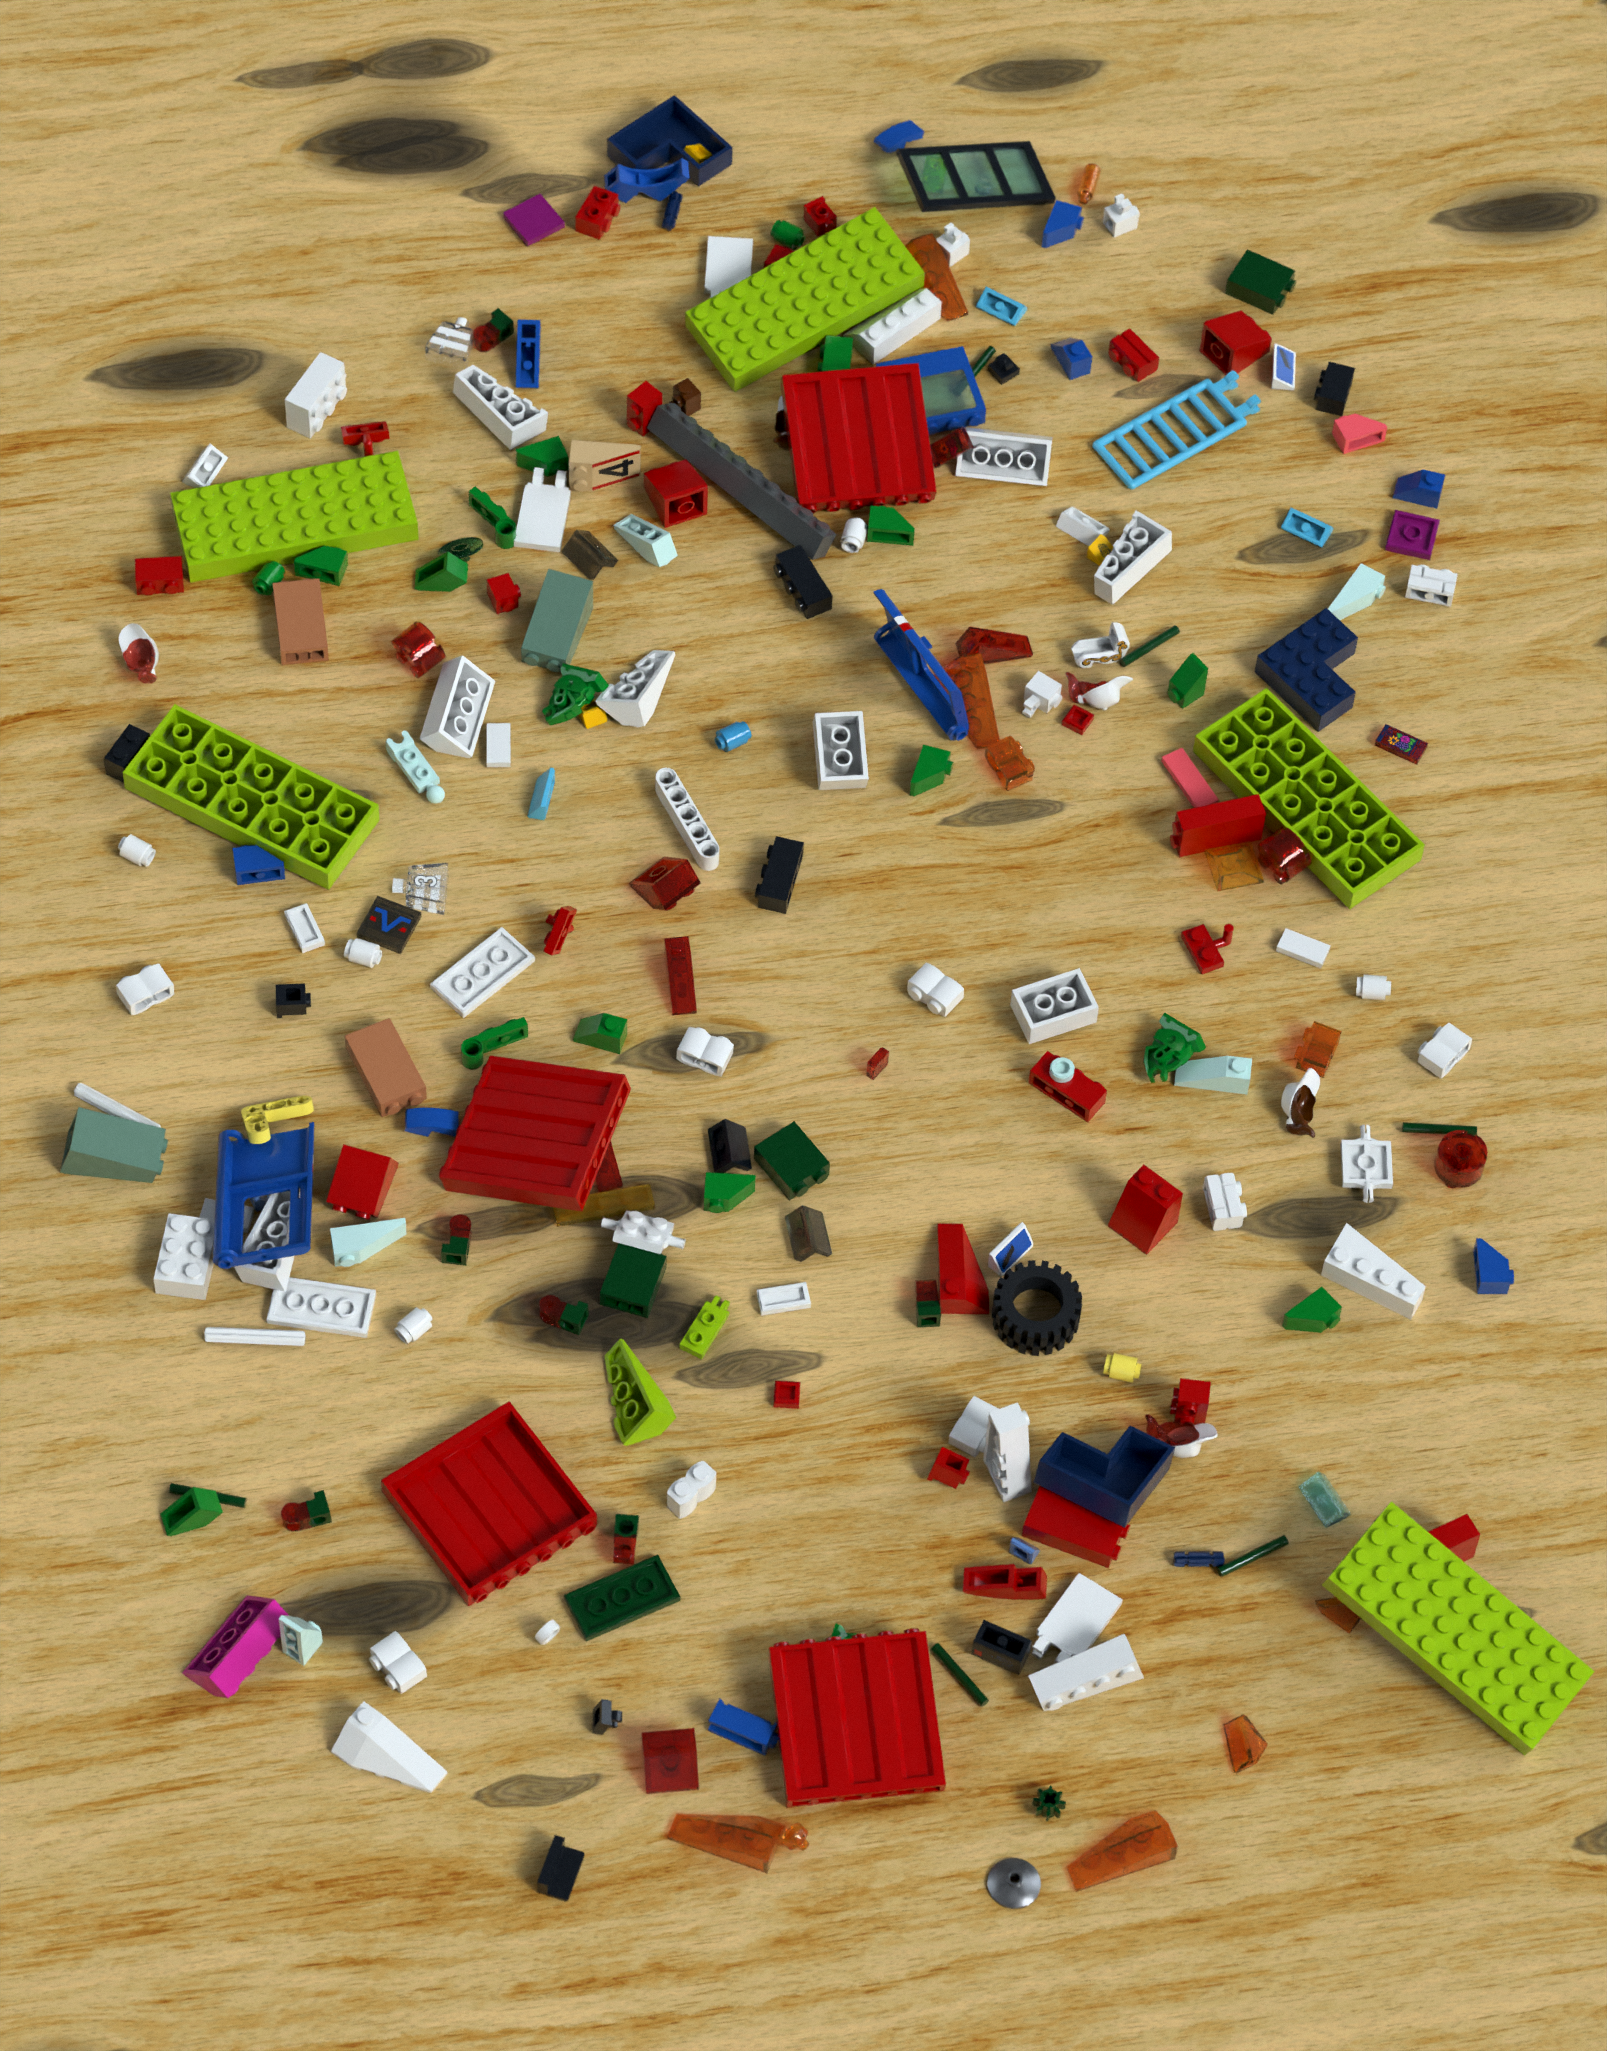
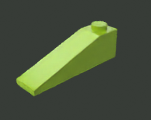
M619 1339L606 1353L605 1362L608 1382L612 1384L614 1394L611 1397V1405L615 1406L617 1415L614 1418V1426L623 1445L629 1446L661 1435L677 1417L668 1399L626 1342L623 1339Z

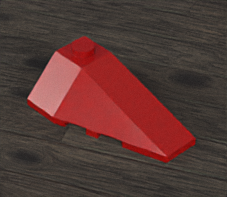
M938 1223V1300L941 1314L989 1315V1289L963 1224Z

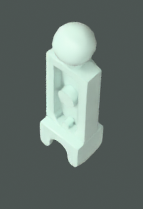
M402 731L404 738L402 743L399 744L388 738L386 740L387 753L399 765L417 792L420 794L427 790L426 797L429 802L433 804L441 803L445 797V792L442 787L438 786L440 778L416 747L409 733Z

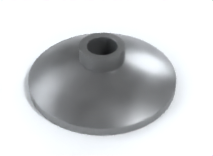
M1008 1858L993 1866L988 1875L987 1887L991 1897L999 1905L1009 1909H1021L1035 1901L1040 1892L1041 1880L1037 1870L1029 1862L1019 1858ZM1017 1877L1020 1881L1013 1883L1010 1881V1878Z

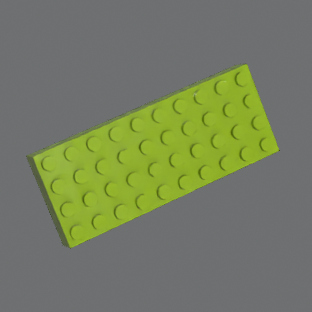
M873 207L686 311L685 326L735 393L824 343L826 335L836 336L924 287L925 272L876 207Z
M398 451L170 493L172 511L190 583L261 570L270 561H276L281 565L293 564L295 558L322 546L339 547L342 550H346L347 553L419 540L418 522Z
M1268 688L1195 735L1193 752L1238 798L1259 794L1266 812L1264 824L1349 909L1421 861L1425 844Z
M174 704L123 771L125 789L239 846L257 845L283 861L285 869L328 890L379 822V804Z
M1392 1501L1383 1509L1322 1584L1331 1594L1524 1756L1533 1750L1595 1672Z

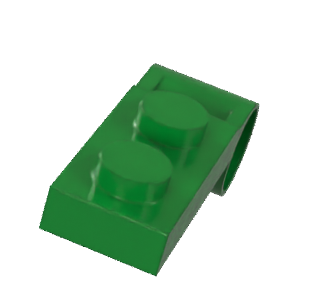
M476 486L468 491L469 505L495 528L497 546L502 549L512 548L516 538L515 522L507 516L502 506H497L486 492H481Z
M525 1018L511 1019L503 1025L487 1028L479 1033V1035L464 1040L461 1044V1061L463 1066L471 1070L477 1069L483 1064L484 1053L527 1038L528 1024Z

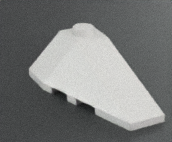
M651 651L635 664L636 669L629 674L624 672L619 676L620 681L615 685L609 684L608 688L597 698L596 704L624 726H645L655 711L674 660L675 651Z
M364 1701L346 1721L331 1750L332 1754L354 1769H364L382 1778L386 1776L400 1781L401 1784L429 1793L447 1775V1771L390 1720Z

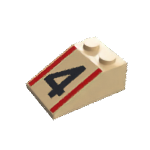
M580 440L571 441L569 490L593 492L640 477L641 445Z

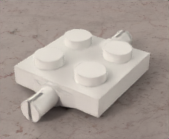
M1361 1125V1138L1341 1140L1342 1188L1363 1189V1201L1367 1203L1369 1195V1203L1374 1201L1373 1189H1392L1393 1186L1391 1141H1378L1371 1138L1370 1126L1366 1125L1365 1129V1125Z
M626 1210L623 1218L618 1221L604 1217L601 1223V1228L615 1231L613 1242L661 1254L663 1249L668 1246L683 1249L686 1239L672 1236L674 1223L660 1217H649L638 1211Z

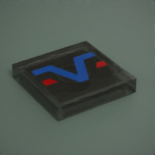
M377 896L357 931V938L378 944L383 948L401 954L419 923L422 913Z

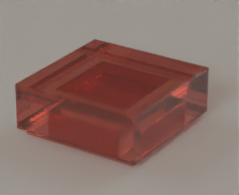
M883 1047L880 1048L867 1062V1077L874 1080L888 1065V1050Z

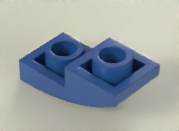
M911 120L905 121L875 137L874 143L881 147L884 152L893 153L899 148H904L906 142L922 139L924 130Z
M412 1108L405 1111L406 1132L426 1137L430 1135L431 1131L456 1136L459 1121L458 1111L441 1108Z

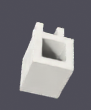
M1123 193L1115 196V204L1104 208L1103 223L1114 238L1136 229L1138 224L1139 211L1135 205L1131 204L1128 198L1124 199Z
M949 223L944 227V234L935 240L934 255L948 267H951L969 254L970 239L966 233L957 229L952 223Z
M1038 671L1025 686V702L1023 703L1025 709L1022 714L1031 718L1037 708L1045 713H1048L1052 707L1056 708L1062 700V685Z

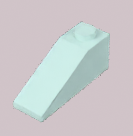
M633 514L613 525L614 529L646 561L658 567L667 565L670 560L678 556L669 532Z
M1361 563L1328 610L1339 620H1342L1372 605L1376 598L1380 599L1386 589V586H1384L1385 575Z
M1221 1056L1187 1061L1176 1069L1174 1086L1247 1095L1252 1059Z
M405 1218L330 1228L335 1267H350L361 1263L407 1234Z
M281 1615L279 1625L283 1653L304 1666L323 1643L321 1629L312 1621L306 1622L299 1617Z

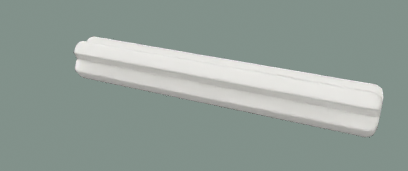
M78 1083L74 1089L76 1097L112 1116L161 1128L160 1124L83 1083Z
M206 1327L204 1333L206 1342L303 1346L305 1344V1332L297 1330Z

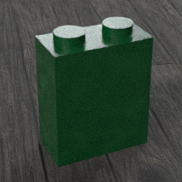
M1247 249L1227 279L1225 294L1274 315L1278 307H1283L1287 293H1292L1295 288V270Z
M795 1121L754 1146L755 1161L789 1201L796 1196L804 1195L810 1187L816 1183H823L829 1176L830 1162Z
M618 1243L600 1291V1305L648 1318L667 1268V1256L662 1253L658 1254Z

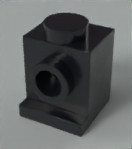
M305 983L276 985L277 1018H282L283 1015L307 1014L306 1008L311 1007V993H306Z

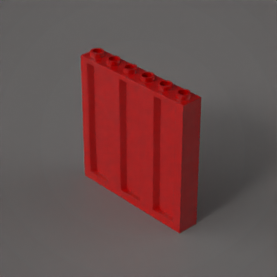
M919 363L782 375L781 392L795 496L799 505L810 510L812 513H816L819 510L836 512L841 508L858 510L863 508V506H885L886 504L903 506L909 502L917 501L920 504H925L935 499L937 490Z
M490 1055L487 1064L482 1068V1076L479 1083L474 1087L472 1100L465 1109L462 1124L457 1128L454 1143L449 1147L447 1160L439 1172V1178L446 1191L582 1212L631 1091L625 1074Z
M510 1401L381 1480L383 1494L468 1606L475 1602L480 1603L484 1601L489 1593L496 1589H503L509 1584L510 1580L518 1575H525L535 1564L546 1562L552 1557L553 1553L561 1548H568L575 1539L582 1535L590 1534L597 1526V1513Z
M912 1628L904 1630V1633L893 1634L892 1631H883L878 1633V1636L867 1637V1634H856L851 1639H841V1637L834 1636L826 1638V1641L822 1642L806 1639L800 1641L799 1644L789 1645L788 1642H778L773 1644V1647H769L768 1658L787 1808L945 1790L946 1780L926 1631Z

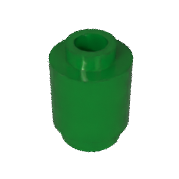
M777 220L771 229L770 234L774 237L775 241L793 250L801 247L805 241L804 230L786 220Z
M276 561L266 563L252 580L255 591L261 595H271L273 583L281 582L284 578L285 569Z

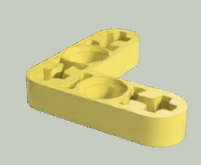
M297 1096L243 1108L241 1114L248 1141L252 1144H262L271 1139L269 1122L308 1115L314 1111L310 1096Z

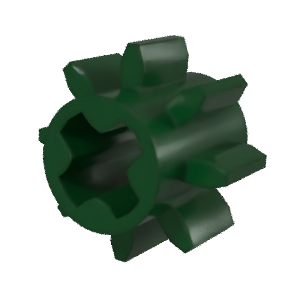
M1049 1786V1789L1044 1791L1039 1788L1037 1793L1039 1798H1033L1032 1805L1037 1806L1035 1815H1042L1046 1821L1054 1816L1059 1819L1061 1814L1059 1809H1065L1066 1805L1065 1801L1060 1800L1063 1792L1059 1791L1057 1793L1053 1790L1052 1786Z

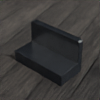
M724 1119L708 1129L715 1173H725L735 1166L745 1171L752 1169L747 1132L744 1126Z
M555 1835L537 1881V1893L567 1902L584 1860V1852L566 1847L565 1838Z

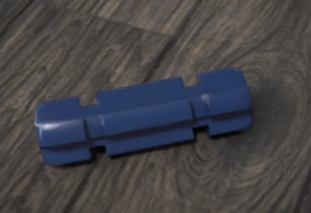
M678 191L670 194L669 202L667 203L662 227L667 229V231L675 228L676 219L679 214L683 196Z
M1176 1551L1173 1555V1563L1176 1567H1185V1564H1188V1567H1209V1564H1212L1213 1567H1220L1224 1565V1553L1222 1551H1213V1554H1209V1551H1188V1554H1185V1551Z

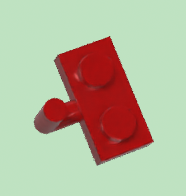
M386 421L341 427L344 445L356 446L363 443L365 457L374 455L372 442L379 443L390 439Z
M564 906L558 909L554 916L551 914L547 916L546 923L552 925L553 928L544 939L546 946L543 952L551 956L560 954L567 934L572 933L574 930L572 922L577 912L576 908Z
M1204 924L1182 931L1181 938L1201 974L1224 967V960L1218 949L1231 944L1234 930L1232 924H1226L1223 936L1216 940H1212Z

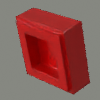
M1074 704L1062 720V726L1083 735L1094 720V714Z
M775 1381L774 1407L799 1409L800 1382Z

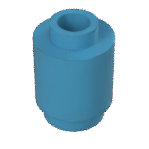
M736 721L716 732L715 743L720 750L723 749L725 752H729L747 743L748 739L752 737L751 731L744 721L740 723Z

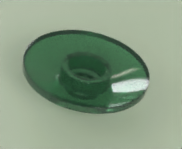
M477 537L457 539L442 546L438 550V556L448 551L467 562L471 559L470 556L483 548L484 544L482 539Z

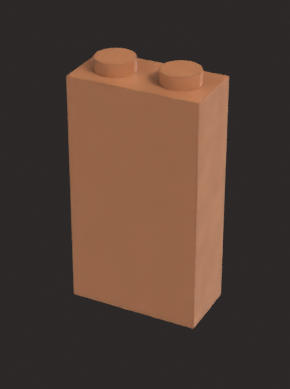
M319 578L273 583L282 665L329 661Z
M390 1018L345 1035L346 1050L381 1117L394 1115L401 1109L419 1105L427 1099L426 1085Z

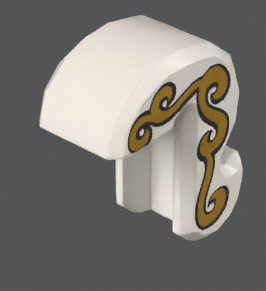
M1112 622L1109 636L1078 640L1072 645L1071 651L1078 667L1090 668L1094 662L1102 664L1117 662L1125 656L1130 643L1124 626L1120 623Z

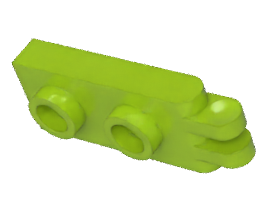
M717 1295L712 1302L706 1301L682 1339L680 1349L702 1360L729 1316L730 1312L727 1309L730 1302L724 1300L719 1307L721 1297Z

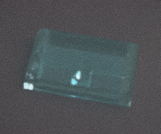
M1318 1471L1299 1486L1326 1528L1351 1515L1323 1473Z

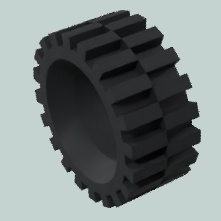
M1035 1260L1028 1261V1267H1024L1021 1262L1015 1265V1272L1009 1268L1005 1272L1004 1279L1000 1277L997 1282L992 1306L993 1327L995 1330L999 1329L998 1337L1001 1340L1007 1337L1008 1347L1013 1349L1015 1345L1019 1346V1353L1025 1354L1026 1349L1032 1350V1356H1039V1350H1044L1045 1355L1052 1354L1053 1347H1056L1058 1351L1063 1349L1065 1341L1070 1343L1073 1340L1074 1333H1077L1082 1309V1293L1078 1292L1079 1285L1077 1281L1071 1282L1072 1275L1068 1271L1061 1274L1062 1267L1057 1264L1052 1269L1048 1267V1261L1042 1260V1265L1036 1266ZM1026 1290H1044L1057 1298L1061 1305V1310L1055 1317L1049 1320L1033 1321L1023 1317L1016 1310L1013 1301L1020 1293Z

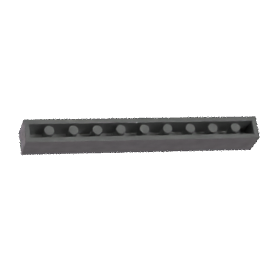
M668 403L657 406L647 427L648 430L687 459V461L795 547L801 545L811 560L826 556L836 536V533L830 529L828 524L819 521L810 510L799 505L794 497L780 490L779 485L766 479L760 470L751 467L746 463L745 458L732 452L727 444L717 440L711 431L703 429L694 418L683 413L678 405Z

